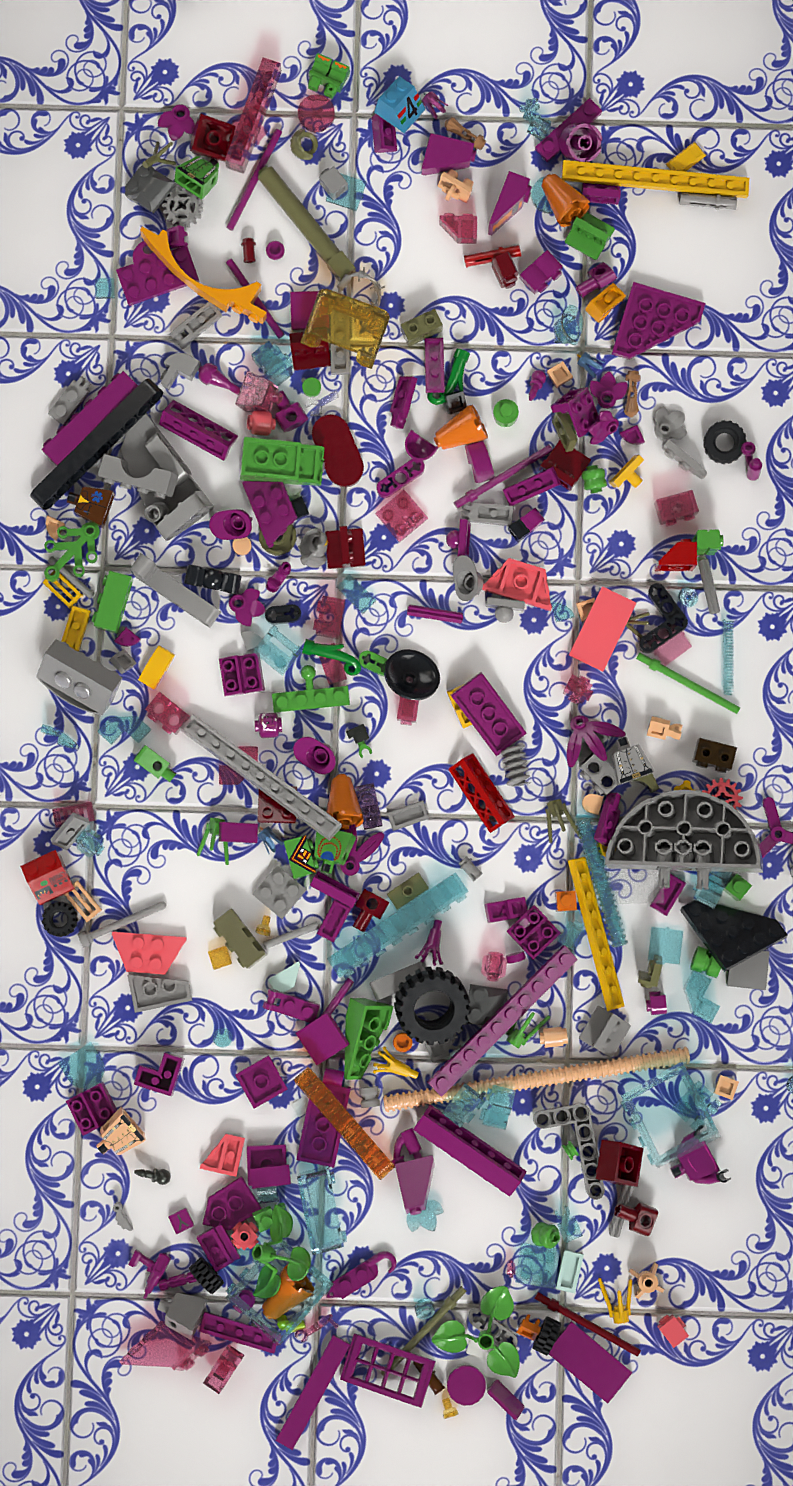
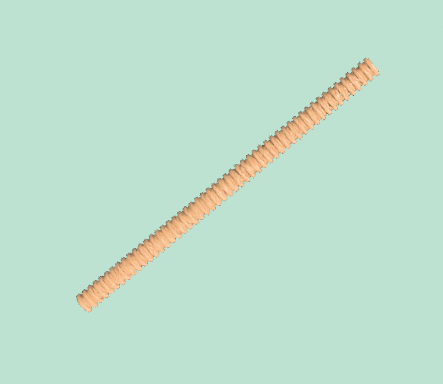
M684 1047L683 1049L660 1051V1053L654 1052V1054L649 1052L648 1055L643 1053L642 1056L637 1054L636 1057L631 1055L630 1058L625 1056L624 1059L618 1057V1060L612 1058V1061L606 1059V1062L600 1060V1063H597V1061H594L593 1064L588 1062L587 1065L582 1063L581 1066L576 1064L575 1067L570 1065L568 1068L567 1066H564L562 1069L558 1067L556 1070L552 1068L550 1071L546 1069L544 1072L540 1070V1072L534 1071V1073L528 1072V1074L522 1073V1075L516 1074V1076L510 1075V1077L504 1076V1078L498 1077V1079L492 1078V1080L486 1079V1081L480 1080V1082L475 1080L474 1083L469 1081L468 1084L463 1082L462 1085L457 1083L456 1086H452L442 1097L433 1088L432 1090L426 1088L425 1091L420 1089L419 1092L414 1090L413 1093L408 1091L407 1094L402 1092L401 1095L396 1093L394 1096L390 1094L388 1097L384 1095V1107L386 1112H389V1110L395 1111V1109L401 1110V1108L407 1109V1107L412 1109L413 1106L418 1108L419 1105L424 1107L425 1104L430 1105L431 1103L437 1105V1102L443 1104V1101L449 1103V1100L455 1102V1099L461 1101L462 1098L467 1100L468 1097L473 1099L474 1096L479 1098L480 1095L485 1097L486 1094L491 1096L493 1093L497 1095L499 1092L503 1094L505 1091L509 1093V1091L515 1092L517 1089L521 1091V1089L527 1090V1088L533 1089V1087L539 1088V1086L545 1087V1085L551 1086V1084L557 1085V1083L563 1084V1082L569 1083V1081L575 1082V1080L581 1081V1079L586 1081L587 1078L592 1080L593 1077L598 1079L599 1076L604 1078L605 1075L611 1077V1074L617 1076V1073L623 1075V1072L629 1074V1071L635 1073L636 1070L638 1072H641L642 1069L647 1071L648 1068L653 1070L654 1067L659 1069L660 1066L665 1068L667 1065L671 1067L673 1064L674 1066H677L679 1063L683 1065L685 1062L689 1064L690 1055L688 1048Z

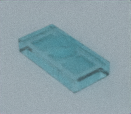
M350 574L336 586L362 614L376 602V599Z

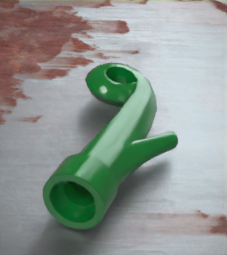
M456 348L445 393H439L441 397L438 399L433 397L434 393H428L427 398L430 403L434 405L445 403L444 395L453 393L457 383L459 390L463 391V374L470 356L469 352Z
M309 639L305 640L302 654L309 656L312 654L346 662L344 671L348 675L355 676L360 673V662L353 656L337 650L342 649L344 644L328 645L314 643L315 641Z

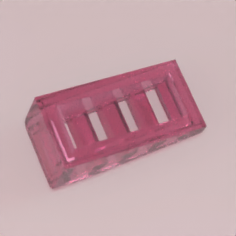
M92 802L52 809L56 828H60L64 823H61V812H63L64 820L66 821L69 818L67 811L71 810L72 814L73 812L76 813L75 809H79V814L84 817L83 808L85 807L87 808L89 822L95 821Z

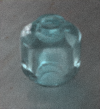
M92 829L84 830L75 841L77 843V850L89 858L95 854L99 856L105 848L103 846L104 838Z

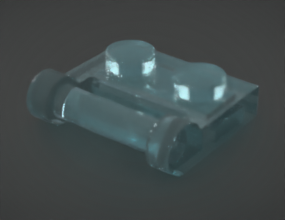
M273 625L252 652L283 676L301 654L303 648L299 645L296 646ZM275 637L292 651L290 657L269 640Z

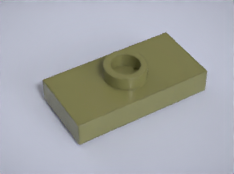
M418 872L391 890L387 895L398 910L427 891L429 887Z

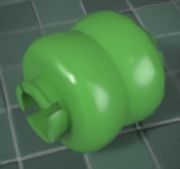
M598 465L586 467L587 470L582 472L584 489L590 490L591 494L602 492V488L607 486L605 470L598 468Z
M539 1222L532 1228L531 1237L536 1246L552 1249L559 1242L560 1233L555 1225Z

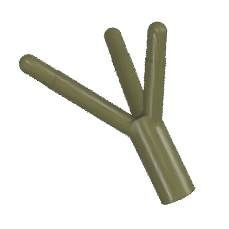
M157 141L153 156L142 162L143 167L148 168L156 162L176 165L175 161L160 158L173 143L169 142L158 152L160 143Z
M646 612L630 617L626 624V627L640 639L643 635L630 624L649 625L648 621H637V619L649 616L650 613Z

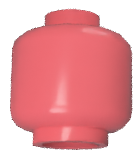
M253 411L251 415H248L247 429L253 435L268 436L272 430H275L276 419L272 418V414L269 411Z

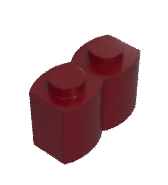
M505 252L494 257L492 269L500 287L509 289L515 286L519 273L510 253Z

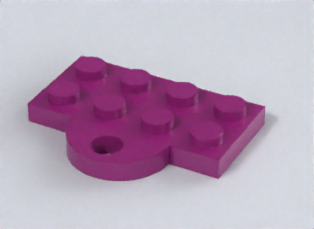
M145 241L139 243L134 249L133 264L116 269L129 306L187 286L166 267L154 252L151 254L144 253V248L148 246ZM187 245L171 250L178 266L190 278L200 282Z

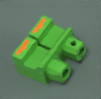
M317 53L313 67L309 71L308 89L317 92L321 84L326 87L324 95L333 99L337 92H341L349 77L350 66L336 60L333 61V59Z

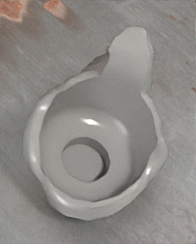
M313 528L308 530L298 546L302 555L300 558L301 563L311 568H319L327 561L325 552L327 551L328 541L326 534L321 529Z

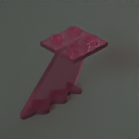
M160 1321L119 1362L121 1365L171 1367L173 1370L187 1371L195 1364L194 1360L198 1356L203 1357L210 1350L208 1347L212 1343L197 1336H193L192 1340L166 1326L165 1321Z

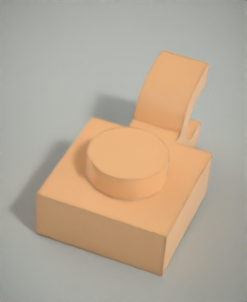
M652 716L647 736L663 740L666 739V736H670L680 740L683 725H670L669 720Z

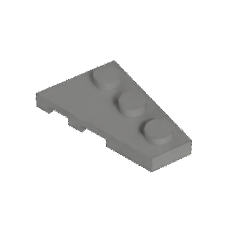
M127 975L135 1013L193 1001L189 981Z

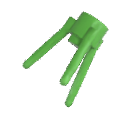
M210 818L197 851V856H200L209 832L212 834L209 849L210 851L213 850L216 835H219V822H225V820ZM223 842L225 864L229 865L228 842Z
M532 1012L520 1030L517 1028L514 1030L516 1023L508 1030L506 1041L520 1048L550 1019V1016L548 1015L525 1037L526 1034L523 1032L535 1015Z

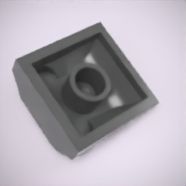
M142 165L126 184L125 196L154 214L176 183L156 171L152 166L144 168Z
M470 984L468 996L471 1011L467 1015L468 1023L484 1025L507 1002L508 989Z

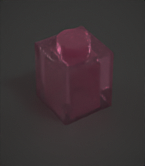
M400 696L397 721H401L400 724L412 726V723H416L419 700H409Z

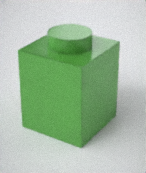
M736 873L722 890L736 901H740L752 885Z

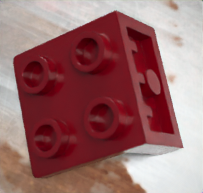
M559 440L548 458L540 465L539 471L542 472L554 467L561 483L560 485L571 491L581 477L582 472L585 471L591 462V459L575 448L573 451L566 452L561 440Z

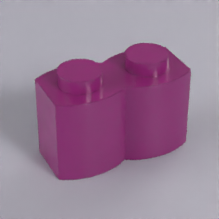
M546 250L520 274L519 278L535 295L538 292L542 293L545 291L549 281L552 279L555 281L562 275L563 266Z

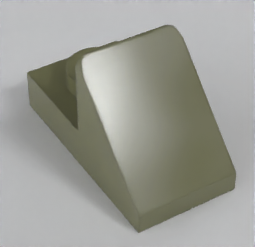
M555 412L552 420L555 430L565 451H573L578 438L571 417L567 413Z

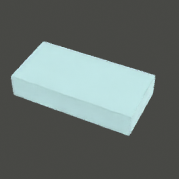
M564 1249L556 1289L575 1294L584 1254Z

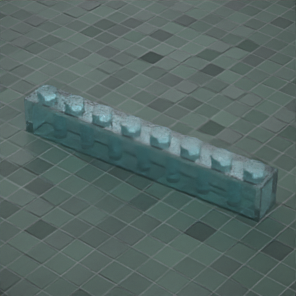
M454 873L328 957L327 960L339 978L343 976L346 979L355 973L353 971L354 968L357 966L363 968L371 962L369 958L374 955L378 958L387 952L385 949L390 944L393 947L403 941L402 936L407 933L411 936L419 930L417 926L423 922L425 925L429 924L435 919V914L438 912L444 914L451 909L450 904L455 901L460 903L466 899V894L469 891L457 873Z

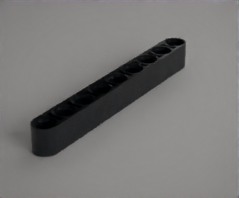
M145 379L33 489L30 497L43 510L51 508L162 398L163 391L151 379Z

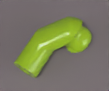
M282 1315L277 1319L279 1329L288 1333L306 1328L304 1319L291 1322L287 1320L286 1315Z

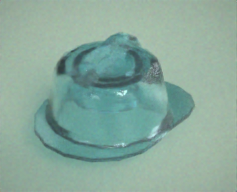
M567 306L563 311L562 317L555 322L553 326L555 343L578 344L584 323L582 314L576 306Z

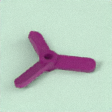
M771 797L763 799V807L770 833L759 844L762 859L778 842L793 844V832L782 828L774 799ZM775 831H779L781 833L780 838H777L775 836Z

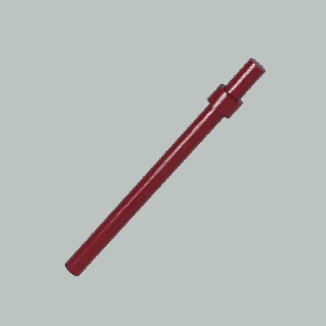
M539 1292L536 1293L534 1299L546 1305L547 1309L559 1312L631 1354L639 1356L641 1352L639 1348L562 1306L558 1300L550 1299Z

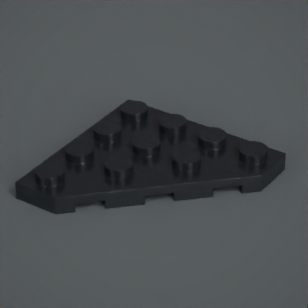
M696 899L680 909L724 972L786 939L788 936L776 919Z

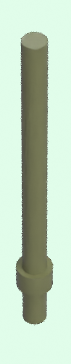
M460 1286L451 1297L448 1296L444 1301L445 1304L402 1349L411 1352L450 1309L453 1310L457 1305L456 1302L467 1292L465 1288ZM396 1355L393 1359L391 1370H394L404 1358Z

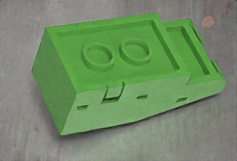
M244 437L240 480L321 486L325 467L323 459L324 447L301 444V442Z

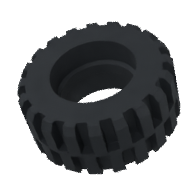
M430 966L425 967V971H421L419 968L415 970V975L411 976L408 974L405 977L406 982L399 984V992L397 991L394 997L396 1000L394 1002V1009L403 1031H406L407 1036L411 1039L415 1038L421 1044L426 1041L427 1045H434V1042L438 1041L440 1045L445 1043L444 1040L447 1038L450 1041L454 1039L456 1032L460 1034L463 1031L462 1025H467L469 1020L467 1015L471 1011L469 1006L470 999L460 979L457 976L455 977L449 970L445 972L441 967H436V970H432ZM430 991H441L447 994L450 999V1005L443 1016L435 1020H423L417 1017L414 1007L417 1000L423 994Z

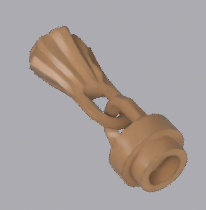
M453 117L445 121L447 131L453 132L474 143L475 150H482L486 144L484 136L481 134L478 137L475 136Z
M628 371L625 378L629 382L624 413L630 418L637 415L639 411L636 388L637 382L641 381L639 371Z

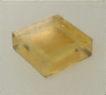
M227 946L208 951L214 970L232 964Z

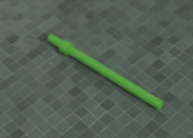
M639 652L636 659L648 665L649 669L663 673L736 714L739 712V706L660 664L661 661L655 658L651 659Z

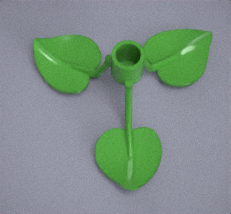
M276 1204L270 1226L272 1241L264 1242L263 1245L256 1244L252 1250L253 1259L265 1264L259 1273L256 1289L253 1293V1296L259 1298L273 1297L279 1291L281 1285V1278L277 1274L278 1269L268 1262L274 1259L288 1261L287 1274L293 1281L302 1280L309 1272L308 1270L311 1265L310 1254L303 1247L293 1248L291 1258L276 1255L275 1249L271 1247V1245L281 1243L283 1238H287L293 1227L291 1214Z
M497 1286L483 1296L480 1304L482 1313L490 1315L487 1330L481 1331L476 1338L472 1335L464 1334L465 1327L459 1321L448 1320L438 1328L432 1337V1342L438 1348L450 1353L463 1351L467 1346L465 1338H469L475 1343L478 1342L480 1348L484 1350L494 1348L487 1355V1365L490 1370L498 1375L516 1378L520 1366L516 1347L507 1341L500 1343L497 1347L494 1345V1337L491 1333L493 1318L505 1320L510 1317L514 1309L513 1299L506 1286Z

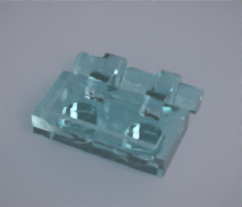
M698 1080L676 1102L672 1109L685 1122L692 1117L695 1121L690 1127L696 1131L700 1125L704 1126L706 1124L705 1121L712 1114L715 1115L722 1103L717 1098L710 1103L708 1099L713 1094ZM704 1105L707 1109L699 1116L696 1111Z

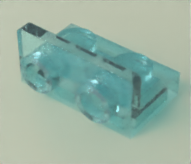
M464 1083L442 1114L461 1128L465 1122L469 1124L475 1116L473 1113L474 1109L479 1110L485 1102L483 1097L486 1092L482 1091L479 1094Z

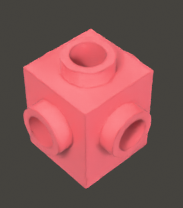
M247 1220L243 1224L238 1222L232 1228L233 1233L231 1237L233 1239L231 1242L238 1249L242 1248L245 1250L247 1247L252 1249L259 1242L257 1240L260 1235L258 1233L259 1229L253 1222L249 1223ZM242 1233H246L248 1235L247 1240H243L241 1238Z

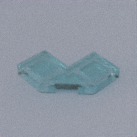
M137 716L110 717L97 732L112 745L124 731L140 743L152 729Z

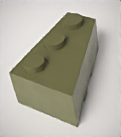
M232 908L213 922L215 925L214 931L219 937L223 936L227 941L225 945L231 953L234 951L237 954V961L243 968L250 969L268 955Z

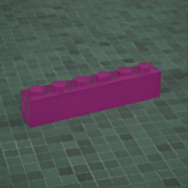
M124 371L114 375L111 379L112 382L107 387L103 386L93 400L90 399L85 403L84 409L80 413L76 412L66 426L63 425L57 430V435L53 439L49 438L43 444L41 450L56 466L138 386Z
M431 1104L413 1129L509 1197L519 1186L527 1172Z

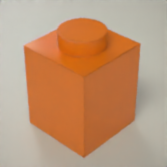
M576 891L555 892L556 912L577 910Z

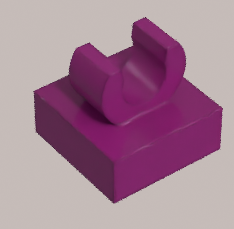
M178 225L166 229L170 249L188 245L187 242H184V237L188 236V233L184 231L183 226Z

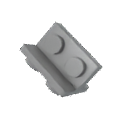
M597 1006L580 1034L579 1039L612 1058L631 1025L614 1013L607 1011L601 1006Z

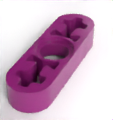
M411 459L379 481L377 484L378 495L382 498H388L418 478L424 472V462ZM413 463L416 465L420 464V471L413 470L411 472L412 477H409L405 468L410 471L413 468ZM398 473L405 474L406 480L403 483H398L395 480V476ZM389 479H392L394 485L397 486L396 488H394L393 485L388 488V493H386L385 491L381 492V485L384 484L385 486H388L389 484H391V481H389Z

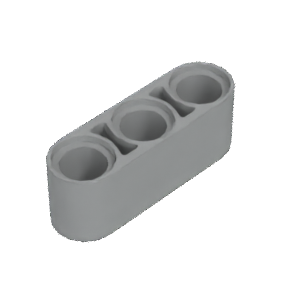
M421 961L370 982L369 984L376 1001L390 996L397 991L399 992L398 986L401 982H406L405 977L408 974L411 976L415 975V970L419 968L421 971H425Z

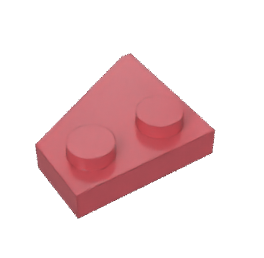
M225 1134L210 1155L200 1165V1169L237 1177L245 1138Z

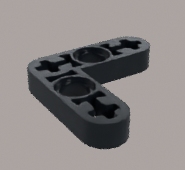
M654 583L650 586L648 597L665 619V622L640 639L639 648L646 654L652 653L683 632L688 624L684 613L665 587L659 583ZM654 588L661 590L660 596L662 599L666 596V599L662 600L660 604H658L660 601L658 595H652ZM670 603L673 606V611L670 613L665 612L662 609L663 604ZM675 619L678 621L683 620L682 627L676 626L673 629L675 633H672L670 627L675 624ZM666 629L669 636L662 639L658 636V631ZM655 637V639L659 642V644H657V642L654 641L651 644L650 649L649 647H643L645 643L644 640L649 642Z

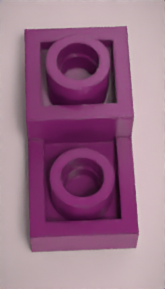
M484 441L465 445L468 464L472 465L475 483L493 479L495 477Z

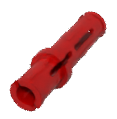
M520 246L498 247L499 249L464 255L465 266L467 268L490 263L494 257L505 252H509L511 258L521 257Z

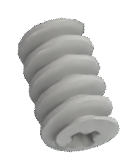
M524 745L509 747L501 752L502 756H507L502 760L503 763L508 764L504 767V770L510 771L505 775V778L511 779L506 783L507 786L517 787L531 783L525 782L530 775H526L524 772L529 770V768L522 766L527 762V760L521 759L522 756L526 755V752H520V749L525 747Z

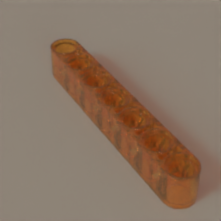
M309 1067L293 1079L379 1180H382L395 1168L393 1163Z

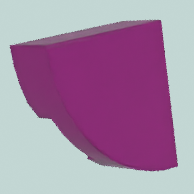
M638 425L619 433L630 444L640 445L645 443Z
M127 627L114 640L116 644L126 647L133 646L141 641Z

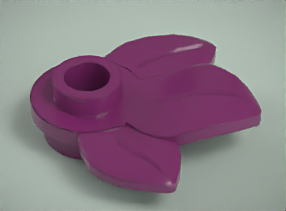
M179 104L174 106L172 111H166L160 116L158 127L168 128L170 139L175 141L180 139L184 132L193 134L195 123L190 117L189 109L185 105ZM179 112L184 113L182 117L177 116Z
M610 371L603 375L600 382L593 380L590 382L591 394L597 398L598 404L604 409L612 408L616 400L622 399L626 395L628 388L627 382L616 383ZM609 397L610 402H604L603 398Z
M600 411L599 421L587 428L593 435L590 444L601 443L608 435L617 430L619 421L612 416L610 411Z
M253 588L246 589L242 594H234L229 599V606L235 612L237 621L244 626H251L252 617L261 616L266 612L263 604L257 600L260 595L259 590ZM237 600L242 601V605L239 607L235 605Z

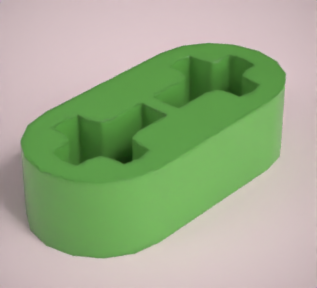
M363 651L359 655L360 665L384 677V672H381V667L377 666V663L384 665L388 659L371 651ZM367 655H370V659L374 661L375 664H372L370 662H368L367 665L364 664V660L362 659V657H367Z

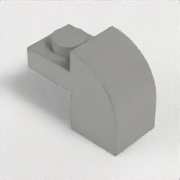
M185 353L170 355L164 361L165 367L168 370H164L160 378L162 380L161 384L164 388L170 390L178 374L192 381L201 366L200 361Z

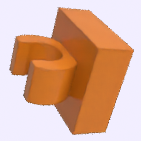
M528 1314L518 1326L516 1333L534 1341L541 1330V1327L538 1326L540 1319H537L535 1324L529 1322L530 1315Z

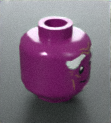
M261 713L258 716V720H254L255 732H259L261 738L278 737L279 732H282V719L276 713Z

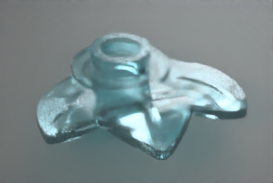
M427 1200L426 1210H422V1213L417 1215H410V1213L407 1215L406 1219L409 1229L414 1232L421 1225L427 1230L435 1231L437 1225L436 1215L444 1212L442 1206L435 1200Z

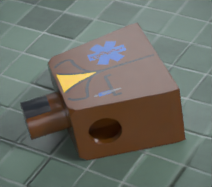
M82 487L80 495L73 492L69 493L67 503L76 505L74 510L76 515L104 529L115 494L111 490Z

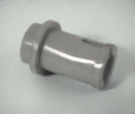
M465 857L459 863L460 869H463L474 882L483 873L471 862V858Z

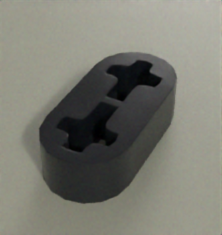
M293 604L272 606L266 610L265 618L272 625L295 623L301 618V610ZM291 609L298 612L295 618H291L290 615L284 616V613H290ZM272 611H275L276 614H282V616H277L276 620L268 617V615L272 614Z

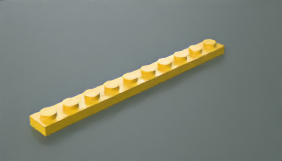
M563 160L561 177L564 181L707 195L721 194V196L747 198L749 196L750 179L747 177Z

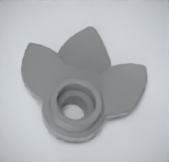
M664 406L658 409L655 414L657 424L654 429L657 438L661 440L669 438L679 440L685 437L687 431L681 427L685 421L684 413L681 411L669 413Z

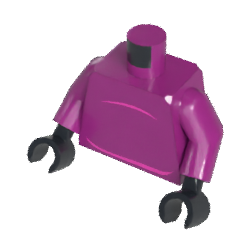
M700 1125L696 1131L683 1138L676 1154L679 1164L671 1167L670 1170L675 1179L686 1174L688 1180H693L697 1184L725 1183L731 1180V1177H724V1173L729 1170L724 1169L719 1172L720 1169L704 1141L708 1132L702 1134L700 1130L704 1126Z

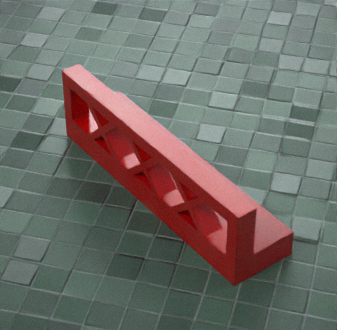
M474 753L464 757L448 769L490 833L515 817ZM459 766L464 771V777L460 776L456 770ZM468 783L473 784L475 793L469 790ZM479 799L485 802V809L480 807ZM489 815L494 816L498 822L495 826L490 822Z

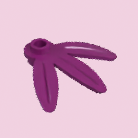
M575 716L570 722L573 733L567 746L568 766L574 767L581 751L582 738H584L590 750L600 760L606 761L607 754L605 748L594 732L618 738L625 737L626 733L613 724L601 721L589 722L585 716Z
M355 824L349 825V829L344 830V832L352 833L356 837L345 864L340 865L345 875L352 876L359 871V862L369 857L381 844L384 838L382 832L367 839L356 851L357 832ZM347 863H353L354 868L348 870L346 867Z

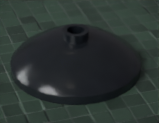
M410 649L397 651L388 658L385 664L384 677L388 686L397 695L405 699H427L436 692L440 684V673L436 664L431 658L419 651Z

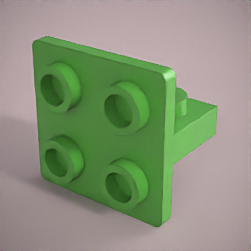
M586 212L581 219L576 217L572 229L565 239V244L597 260L615 228Z

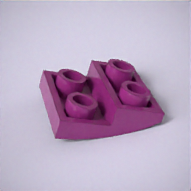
M259 653L235 655L219 659L224 696L265 691Z
M535 905L506 931L533 960L561 934Z
M329 1012L296 1032V1035L316 1065H319L349 1045L346 1037Z
M104 1082L66 1101L83 1136L103 1126L117 1111Z

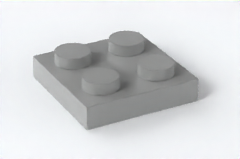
M277 865L252 895L279 918L283 919L307 890Z

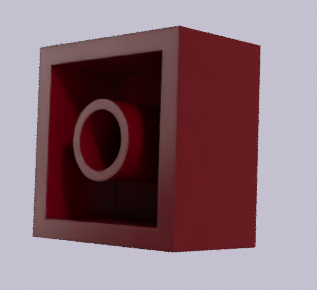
M601 1140L596 1179L618 1185L638 1187L644 1148L623 1142Z

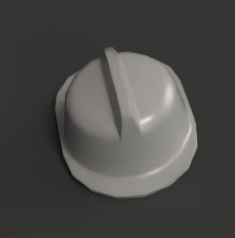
M465 555L457 557L453 563L456 595L462 601H470L475 595L480 594L484 583L483 577L476 571L475 564L471 558Z

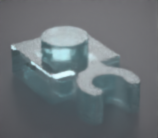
M564 1206L566 1210L564 1215H559L557 1210L554 1213L562 1221L557 1226L564 1243H568L583 1235L576 1218L569 1219V1208Z

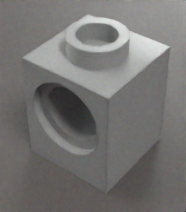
M334 166L321 172L319 177L320 185L333 201L348 190V183Z

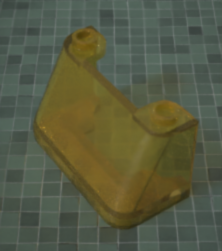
M321 289L317 294L300 343L309 347H317L320 345L321 340L357 353V362L363 367L372 369L390 315L381 308L329 289Z

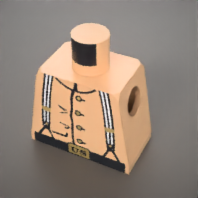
M121 1106L100 1129L103 1140L96 1147L102 1154L112 1148L117 1155H121L146 1140L145 1133Z

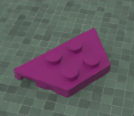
M244 481L242 484L266 544L271 548L274 546L276 539L283 535L287 527L297 519V514L283 482Z

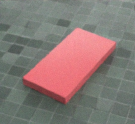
M602 586L569 656L603 672L637 603Z

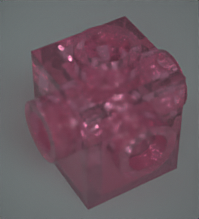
M572 674L563 694L569 697V701L577 705L579 702L583 704L585 700L589 701L594 691L590 689L593 685L590 684V680L586 677H577ZM576 688H580L582 692H578Z

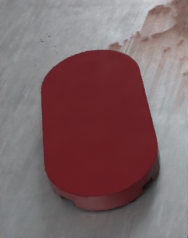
M329 414L320 417L313 425L312 439L315 446L324 447V469L327 476L335 485L351 487L361 479L364 464L348 424L337 415Z

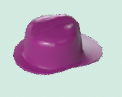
M241 509L219 511L211 517L209 528L212 534L221 540L242 539L251 533L253 518Z
M302 737L295 742L293 751L299 762L318 774L325 775L334 769L336 758L330 745L321 743L312 737Z

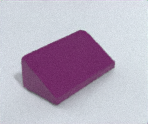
M375 114L372 116L374 152H396L395 127Z
M497 1379L487 1388V1393L514 1420H517L524 1410V1405Z

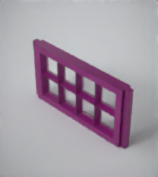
M354 1333L340 1380L422 1408L436 1361ZM362 1344L374 1347L370 1362L358 1358ZM379 1349L391 1353L387 1367L374 1364ZM395 1355L407 1359L403 1373L391 1370ZM411 1360L423 1364L419 1379L407 1375ZM357 1362L369 1366L365 1380L353 1377ZM373 1368L385 1371L381 1386L369 1382ZM389 1373L401 1377L397 1391L385 1388ZM405 1379L417 1382L413 1397L401 1393Z

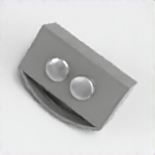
M57 639L45 652L36 676L45 687L59 698L79 709L98 715H103L113 702L123 678L116 671L105 668L100 662L93 661L86 657L83 652L76 651L69 647L66 642H60Z

